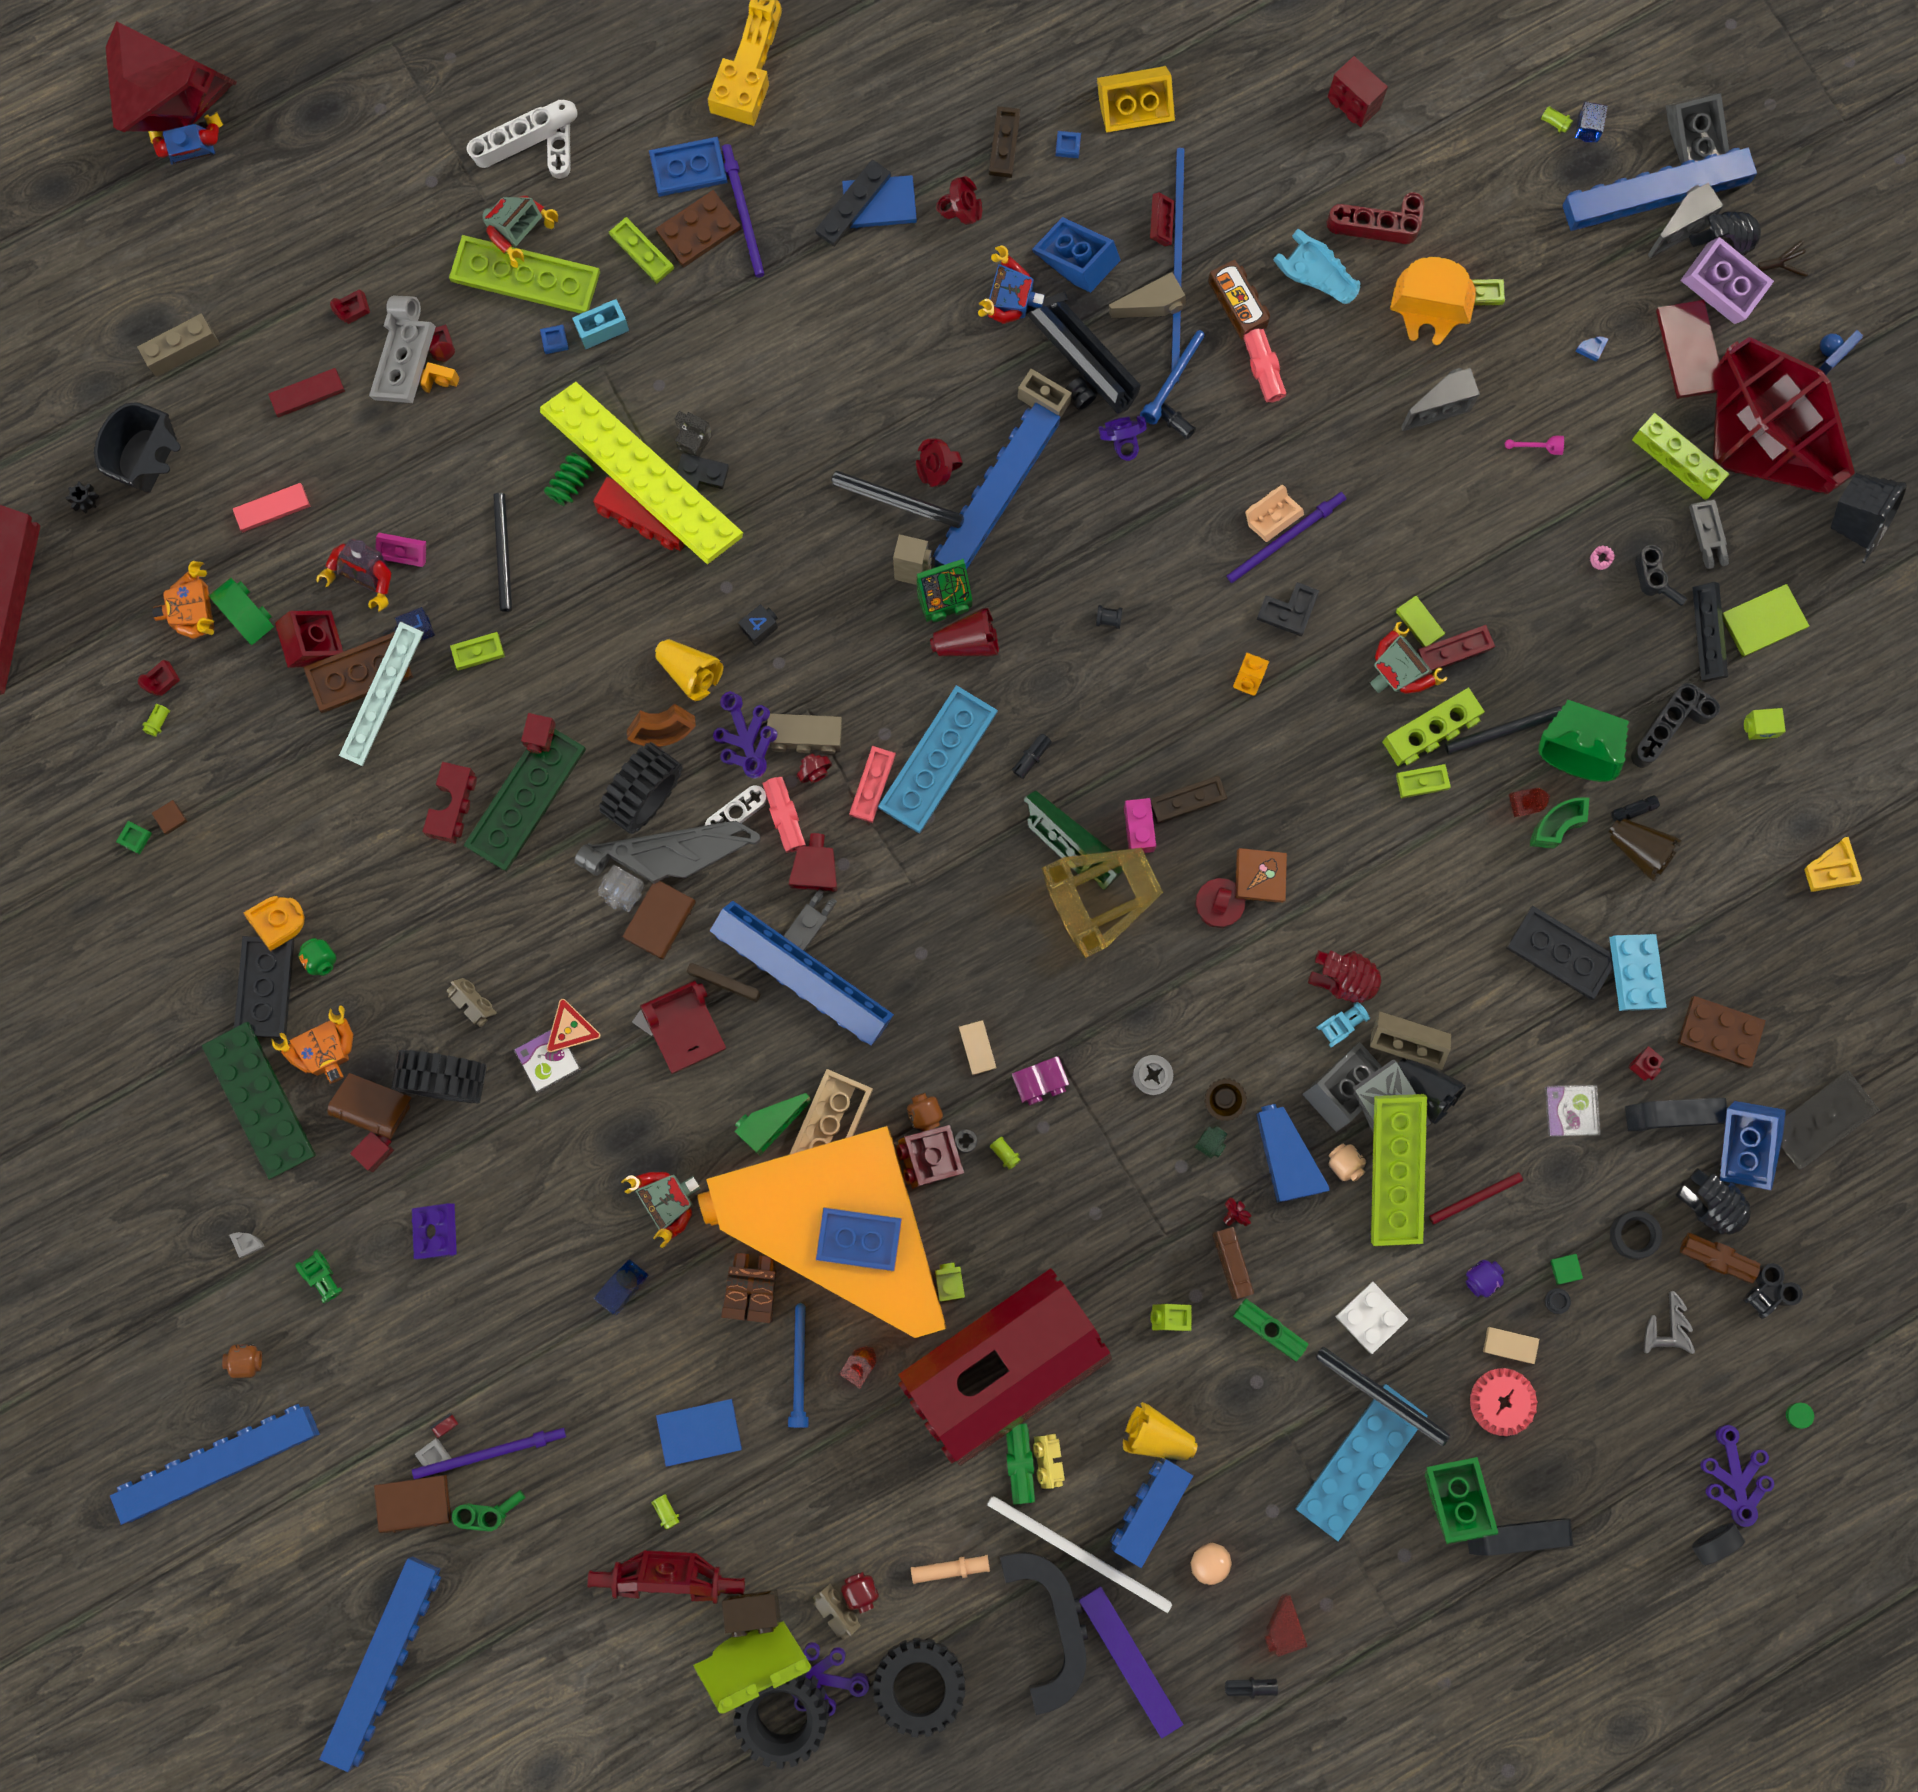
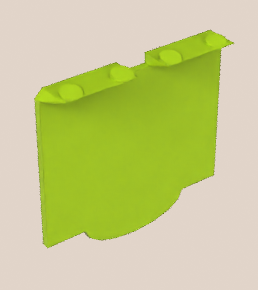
M784 1621L780 1622L773 1632L759 1634L758 1629L750 1630L746 1636L731 1637L720 1644L713 1651L711 1657L693 1665L718 1712L723 1714L758 1697V1692L770 1686L776 1688L808 1672L811 1668L809 1661Z

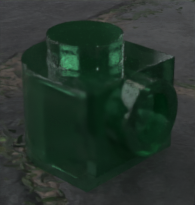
M1214 1126L1213 1129L1207 1127L1194 1148L1210 1159L1213 1156L1218 1158L1226 1147L1223 1142L1226 1139L1227 1133L1217 1126Z

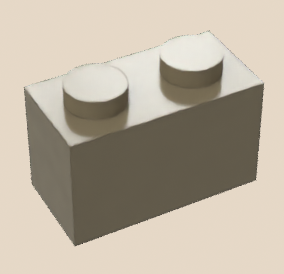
M1030 369L1018 387L1019 400L1031 407L1036 402L1060 416V419L1071 403L1072 393L1033 369Z

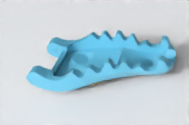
M1297 229L1292 235L1299 244L1288 259L1282 254H1277L1273 259L1279 269L1292 280L1319 289L1343 304H1348L1354 300L1360 289V281L1354 280L1350 274L1346 273L1345 266L1341 264L1340 259L1334 257L1333 251L1329 250L1326 244L1309 237L1303 231Z

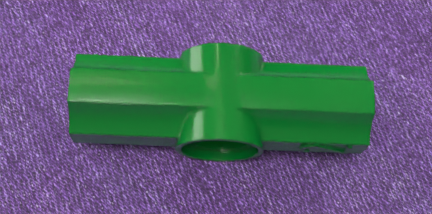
M1246 1298L1233 1315L1234 1318L1258 1334L1263 1340L1272 1344L1295 1362L1302 1356L1309 1345L1282 1325L1279 1320L1271 1317ZM1268 1323H1273L1277 1328V1333L1274 1337H1268L1265 1334L1264 1328Z
M1019 1424L1006 1434L1008 1446L1006 1456L1008 1475L1011 1477L1013 1504L1035 1502L1032 1476L1034 1474L1032 1451H1030L1029 1430L1027 1424Z

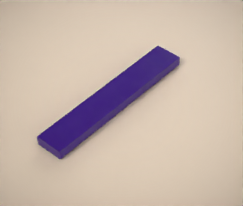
M1099 1586L1080 1598L1081 1605L1161 1739L1183 1726L1182 1721L1102 1587Z

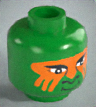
M313 938L303 943L300 947L299 960L310 975L324 976L333 970L336 955L325 940Z

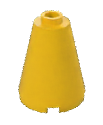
M670 639L660 642L655 649L657 661L684 693L694 701L702 700L711 693L708 691L709 687L712 684L716 686L722 676L723 664L717 657Z
M1142 1402V1408L1137 1406L1134 1409L1126 1426L1125 1432L1129 1433L1128 1441L1123 1439V1450L1132 1454L1187 1461L1189 1458L1194 1457L1198 1446L1195 1443L1194 1436L1146 1403Z

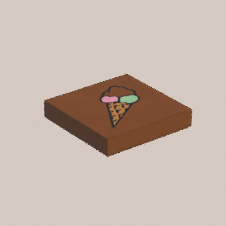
M1239 848L1237 850L1235 898L1285 902L1287 853Z

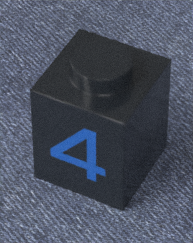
M761 604L738 622L740 630L755 647L778 629L776 623L777 616L769 607L765 609Z

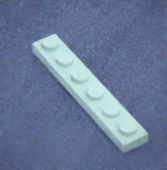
M403 622L399 623L339 756L361 766L364 765L424 632Z

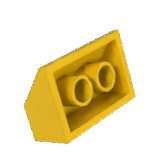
M1166 66L1097 78L1099 102L1106 133L1175 121L1172 78Z

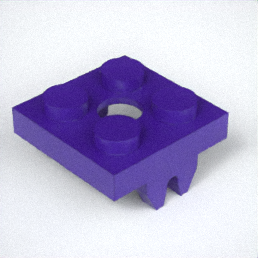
M447 1203L412 1208L414 1259L441 1258L457 1255L455 1204ZM430 1224L434 1225L436 1230L435 1236L432 1239L427 1235V1228Z

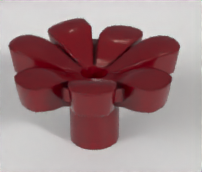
M1230 1197L1225 1202L1228 1215L1223 1218L1224 1222L1228 1226H1231L1235 1221L1244 1226L1251 1224L1249 1218L1252 1215L1248 1211L1243 1210L1245 1208L1244 1203L1239 1201L1236 1204V1201Z

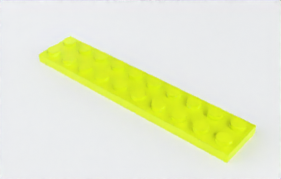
M574 382L540 407L542 415L706 564H709L742 538L743 532L577 382Z

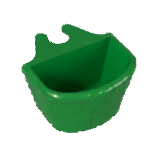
M1567 699L1561 712L1559 711L1557 717H1554L1548 729L1544 730L1538 751L1543 760L1560 771L1596 782L1613 781L1619 776L1625 762L1624 755L1628 736L1626 734L1629 721Z

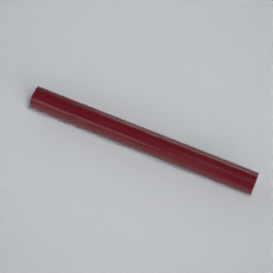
M1519 1172L1429 1215L1430 1221L1434 1225L1522 1182L1523 1178Z

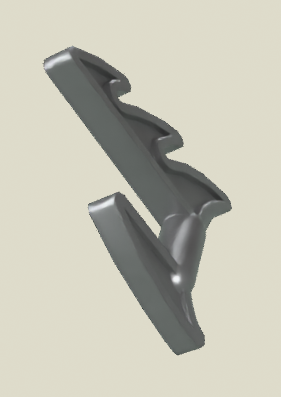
M1674 1291L1669 1292L1671 1337H1658L1656 1316H1650L1644 1337V1353H1649L1654 1347H1677L1686 1350L1690 1354L1695 1353L1691 1340L1680 1328L1681 1326L1688 1332L1693 1331L1688 1320L1678 1310L1679 1308L1681 1311H1686L1687 1308L1682 1299Z

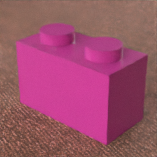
M1150 798L1125 801L1124 814L1129 855L1154 852L1156 841Z

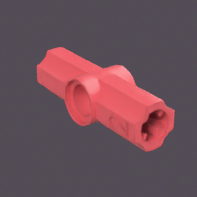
M1264 329L1251 330L1244 335V342L1251 358L1250 366L1253 376L1256 380H1259L1266 402L1273 403L1279 401L1286 396V390L1279 374L1278 358L1275 352H1272Z
M774 777L762 783L771 807L769 810L775 828L780 833L786 853L797 851L798 846H806L798 824L799 818L793 801H790L783 778Z

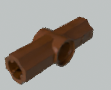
M1687 1233L1681 1243V1254L1704 1263L1705 1267L1715 1272L1729 1274L1750 1284H1753L1759 1275L1760 1263L1735 1253L1736 1250L1718 1242L1712 1243L1692 1233Z

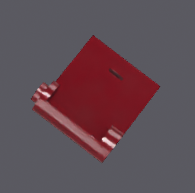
M695 980L640 1005L641 1011L671 1074L726 1050V1046L705 1005L704 997H707L705 988L702 983L697 984Z

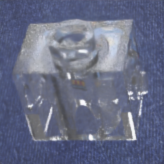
M613 865L608 874L603 876V882L599 886L598 892L599 896L606 899L604 902L614 909L620 907L630 912L635 902L639 901L642 896L641 892L644 889V882Z

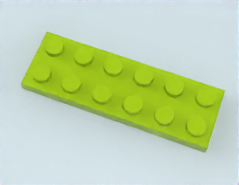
M462 235L449 276L451 282L580 314L589 311L600 274L599 268L522 249L520 250L523 252L524 262L520 258H515L518 262V268H515L510 263L509 255L507 253L504 254L493 242Z
M1424 1094L1374 1096L1371 1243L1373 1246L1423 1244L1427 1096Z

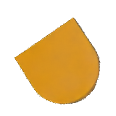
M273 896L243 912L269 951L295 937L304 925L303 910L300 904L293 898Z

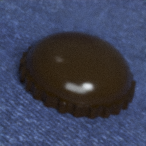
M1218 1079L1213 1081V1084H1210L1209 1089L1206 1090L1205 1106L1208 1112L1211 1113V1116L1217 1120H1234L1245 1110V1105H1247L1246 1091L1235 1079Z

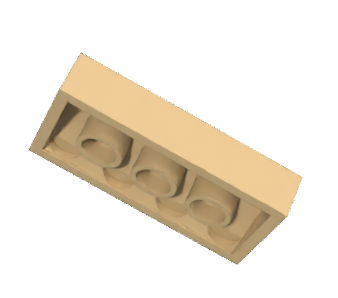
M826 1069L790 1154L830 1143L833 1135L837 1134L840 1130V1120L844 1112L848 1110L850 1098L855 1088L864 1091L865 1095L846 1138L852 1137L873 1088Z

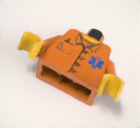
M192 561L188 567L189 571L175 582L169 590L164 592L165 605L152 608L155 621L167 619L168 624L177 633L192 639L205 634H214V620L208 586L202 579H199V576L205 577L207 572L206 570H200L204 563Z
M339 1006L340 1015H334L330 1008L328 1015L330 1021L289 1040L291 1044H288L284 1033H279L284 1042L277 1044L272 1039V1046L276 1050H281L285 1058L301 1071L312 1073L316 1076L325 1073L331 1084L344 1078L339 1065L349 1060L348 1054L352 1050L353 1033L347 1019L344 1018V1007Z

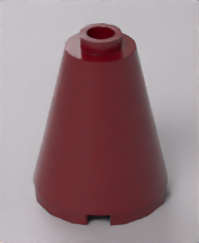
M989 608L980 609L934 632L933 638H930L933 653L937 652L938 656L998 655V638L996 629L993 628L991 623L993 617Z

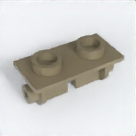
M461 978L451 982L452 986L447 989L448 997L460 1009L466 1004L469 1006L463 1013L474 1025L478 1024L482 1027L488 1021L487 1017L497 1014L492 1008V1004L486 998L479 995L475 990V986L470 981Z
M831 1584L812 1597L815 1601L813 1603L823 1618L829 1614L833 1615L834 1618L827 1623L838 1638L841 1637L842 1640H845L861 1627L855 1613L848 1609L842 1600L840 1592L834 1589Z

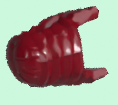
M1318 950L1315 963L1323 965V975L1312 971L1308 984L1329 990L1336 999L1349 1000L1353 1003L1356 1001L1359 1003L1369 1001L1378 993L1382 981L1380 971L1375 963H1371L1368 958H1364L1355 951L1342 956L1331 950L1329 954Z

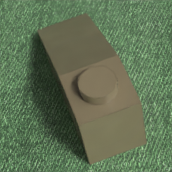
M1173 272L1109 304V314L1111 318L1175 314L1186 305V295Z

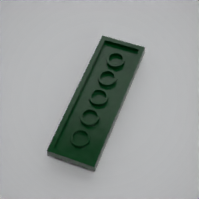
M554 729L549 752L541 751L539 754L525 750L464 846L507 872L586 751V748Z
M245 1022L201 1045L269 1180L316 1156L249 1022Z

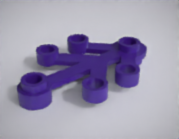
M726 692L721 697L720 704L724 710L731 712L739 736L729 733L724 728H717L713 733V738L721 744L729 743L743 748L746 757L737 755L731 749H724L720 755L721 761L728 765L736 764L742 766L748 777L753 779L759 778L765 773L767 768L764 756L769 743L774 742L778 735L776 729L765 726L761 730V740L755 751L754 741L762 721H766L769 718L770 711L763 705L756 706L753 710V718L749 729H747L741 712L742 698L734 692ZM763 710V715L759 716L760 711ZM771 731V735L767 738V733ZM723 732L724 735H723V737L720 739V734ZM731 753L730 759L727 760L728 754Z
M1722 1425L1716 1431V1439L1725 1446L1731 1475L1719 1467L1718 1462L1713 1458L1703 1459L1701 1461V1469L1732 1488L1735 1492L1736 1501L1726 1495L1722 1486L1718 1484L1708 1485L1706 1494L1710 1499L1717 1500L1729 1508L1736 1524L1749 1527L1757 1521L1758 1511L1756 1506L1765 1492L1771 1491L1774 1488V1481L1769 1476H1759L1756 1480L1757 1486L1748 1499L1745 1488L1759 1467L1767 1464L1769 1456L1764 1450H1754L1751 1453V1460L1742 1472L1736 1446L1739 1440V1432L1731 1425ZM1728 1431L1733 1433V1438L1730 1441L1726 1439ZM1758 1453H1762L1763 1455L1762 1462H1758L1756 1460V1455ZM1708 1461L1713 1463V1469L1710 1471L1706 1468ZM1763 1479H1767L1769 1482L1767 1488L1762 1487ZM1713 1487H1717L1719 1490L1718 1495L1715 1497L1711 1494ZM1744 1509L1749 1511V1516L1746 1519L1742 1517Z
M810 1642L802 1652L807 1660L813 1661L818 1658L820 1647L818 1644ZM840 1647L833 1648L828 1656L811 1666L806 1674L808 1679L813 1675L818 1679L817 1688H820L821 1685L846 1689L856 1697L864 1696L868 1692L870 1684L868 1677L863 1673H855L850 1678L823 1673L831 1666H839L845 1661V1651ZM814 1648L817 1653L810 1655L807 1649ZM840 1653L842 1659L835 1660L833 1654ZM860 1683L863 1689L856 1690L854 1685ZM825 1694L824 1700L828 1699L829 1704L833 1707L832 1710L828 1711L829 1716H832L836 1710V1702ZM792 1695L795 1699V1708L798 1711H806L805 1707L798 1703L799 1699Z

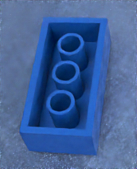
M1164 1458L1160 1462L1155 1460L1149 1470V1474L1152 1475L1147 1484L1142 1483L1136 1493V1497L1139 1498L1134 1507L1130 1505L1123 1516V1519L1126 1521L1121 1530L1117 1528L1110 1539L1111 1544H1113L1111 1549L1115 1553L1140 1568L1144 1565L1193 1478V1475Z

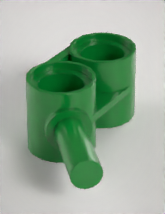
M518 1490L500 1506L498 1504L496 1506L463 1504L455 1508L452 1520L459 1528L494 1531L504 1524L505 1517H507L506 1513L526 1497L521 1490ZM463 1509H468L472 1514L469 1523L463 1522L460 1518V1513ZM489 1511L497 1515V1523L494 1526L486 1522V1515Z

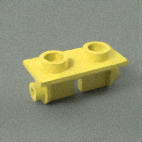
M1056 1434L1034 1437L1033 1452L1037 1458V1479L1041 1489L1063 1486L1062 1481H1065L1062 1462L1053 1463V1458L1061 1457L1059 1439H1056Z

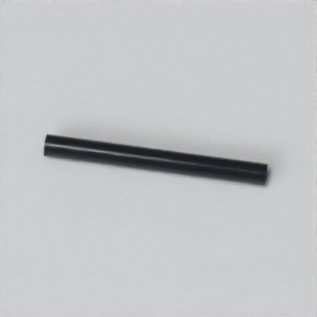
M504 493L493 494L499 604L500 611L509 612L512 611L506 495Z
M1556 706L1444 744L1445 750L1449 755L1553 721L1562 708Z

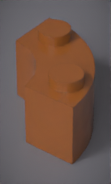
M673 704L668 710L661 713L649 714L640 710L627 729V740L642 746L646 743L650 744V742L658 747L673 744L683 739L696 726L695 716L676 704Z

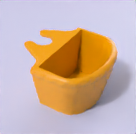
M1440 257L1420 258L1411 263L1409 268L1405 269L1397 279L1390 309L1403 316L1408 337L1411 341L1418 339V329L1420 326L1430 324L1435 328L1432 343L1440 345L1456 325L1470 324L1476 298V288L1469 278L1466 269L1459 263Z

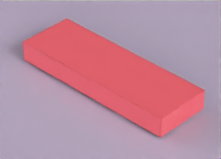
M298 483L235 507L233 512L243 533L311 506L303 485Z
M872 746L849 816L873 823L896 753Z

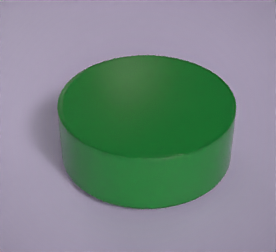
M1796 1402L1787 1408L1786 1419L1791 1426L1804 1429L1813 1423L1814 1412L1808 1404Z

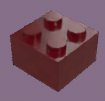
M1353 56L1334 74L1328 98L1331 104L1336 108H1340L1352 123L1362 127L1381 109L1388 86Z

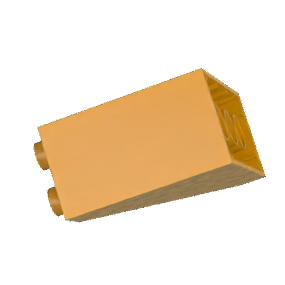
M887 1126L706 1179L709 1191L698 1194L701 1213L706 1224L710 1223L711 1226L719 1224L720 1230L914 1338L947 1328L892 1136ZM823 1208L902 1218L895 1270L889 1271L816 1260Z

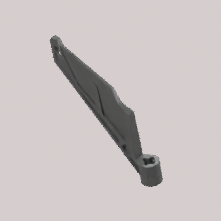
M730 821L594 845L588 843L583 845L576 854L575 864L598 876L605 869L611 858L655 884L668 876L687 878L747 844L756 845L760 842L761 837L757 832L738 821ZM745 831L751 835V839L733 835Z

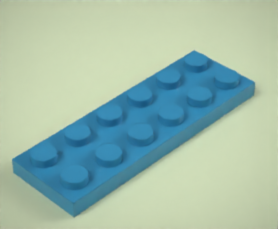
M956 685L884 796L878 809L920 834L998 713V710Z
M1387 1384L1383 1385V1388L1425 1417L1428 1416ZM1373 1399L1295 1509L1336 1541H1339L1418 1429Z

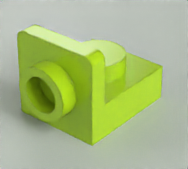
M955 1263L939 1265L940 1270H935L940 1302L965 1298L961 1268L955 1267Z
M1152 1305L1150 1315L1152 1330L1191 1331V1305Z

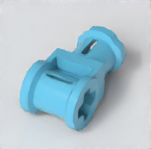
M1356 1001L1354 1007L1345 1013L1341 1011L1337 1015H1333L1317 1026V1029L1322 1030L1330 1041L1329 1046L1333 1047L1348 1037L1355 1030V1026L1363 1021H1369L1370 1017L1365 1008Z

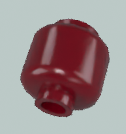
M863 1572L844 1579L845 1584L841 1587V1592L848 1609H858L859 1613L873 1609V1602L879 1598V1593L872 1576L864 1575Z

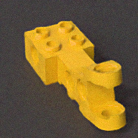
M750 0L749 15L734 61L722 59L708 97L710 113L748 125H755L769 87L767 71L761 69L767 59V53L774 40L782 13L781 4L778 0H759V2L758 0Z

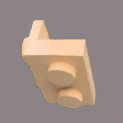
M1280 485L1263 499L1251 505L1245 514L1249 527L1265 542H1268L1302 517L1304 512L1303 508L1288 496L1286 487Z

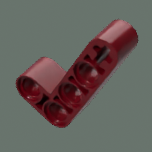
M1408 193L1403 199L1399 212L1337 204L1331 208L1326 222L1327 228L1330 232L1339 235L1410 244L1416 240L1421 228L1424 199L1418 193ZM1407 205H1412V206H1414L1416 209H1415V210L1409 209V208L1407 207ZM1358 220H1363V221H1365L1367 224H1366V225L1359 224V223H1358ZM1381 224H1388L1390 228H1384ZM1404 227H1410L1413 231L1409 232Z

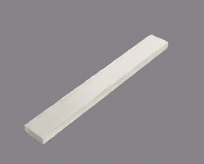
M990 1497L987 1503L989 1507L1163 1611L1169 1612L1172 1604L1166 1598L997 1497Z

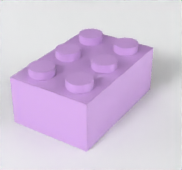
M1720 237L1707 243L1680 280L1733 324L1747 319L1774 282Z

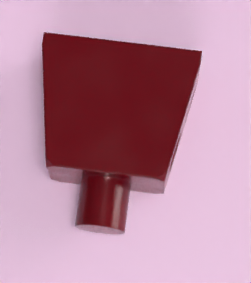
M811 833L809 846H798L789 879L790 889H820L822 891L837 892L833 848L824 847V834Z

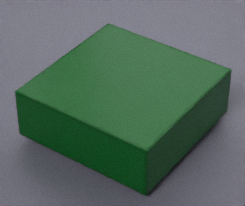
M128 821L116 842L140 855L152 833Z
M1577 1254L1550 1260L1557 1285L1583 1279Z

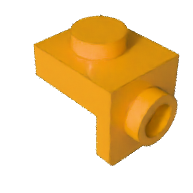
M1246 653L1233 687L1255 696L1269 661Z

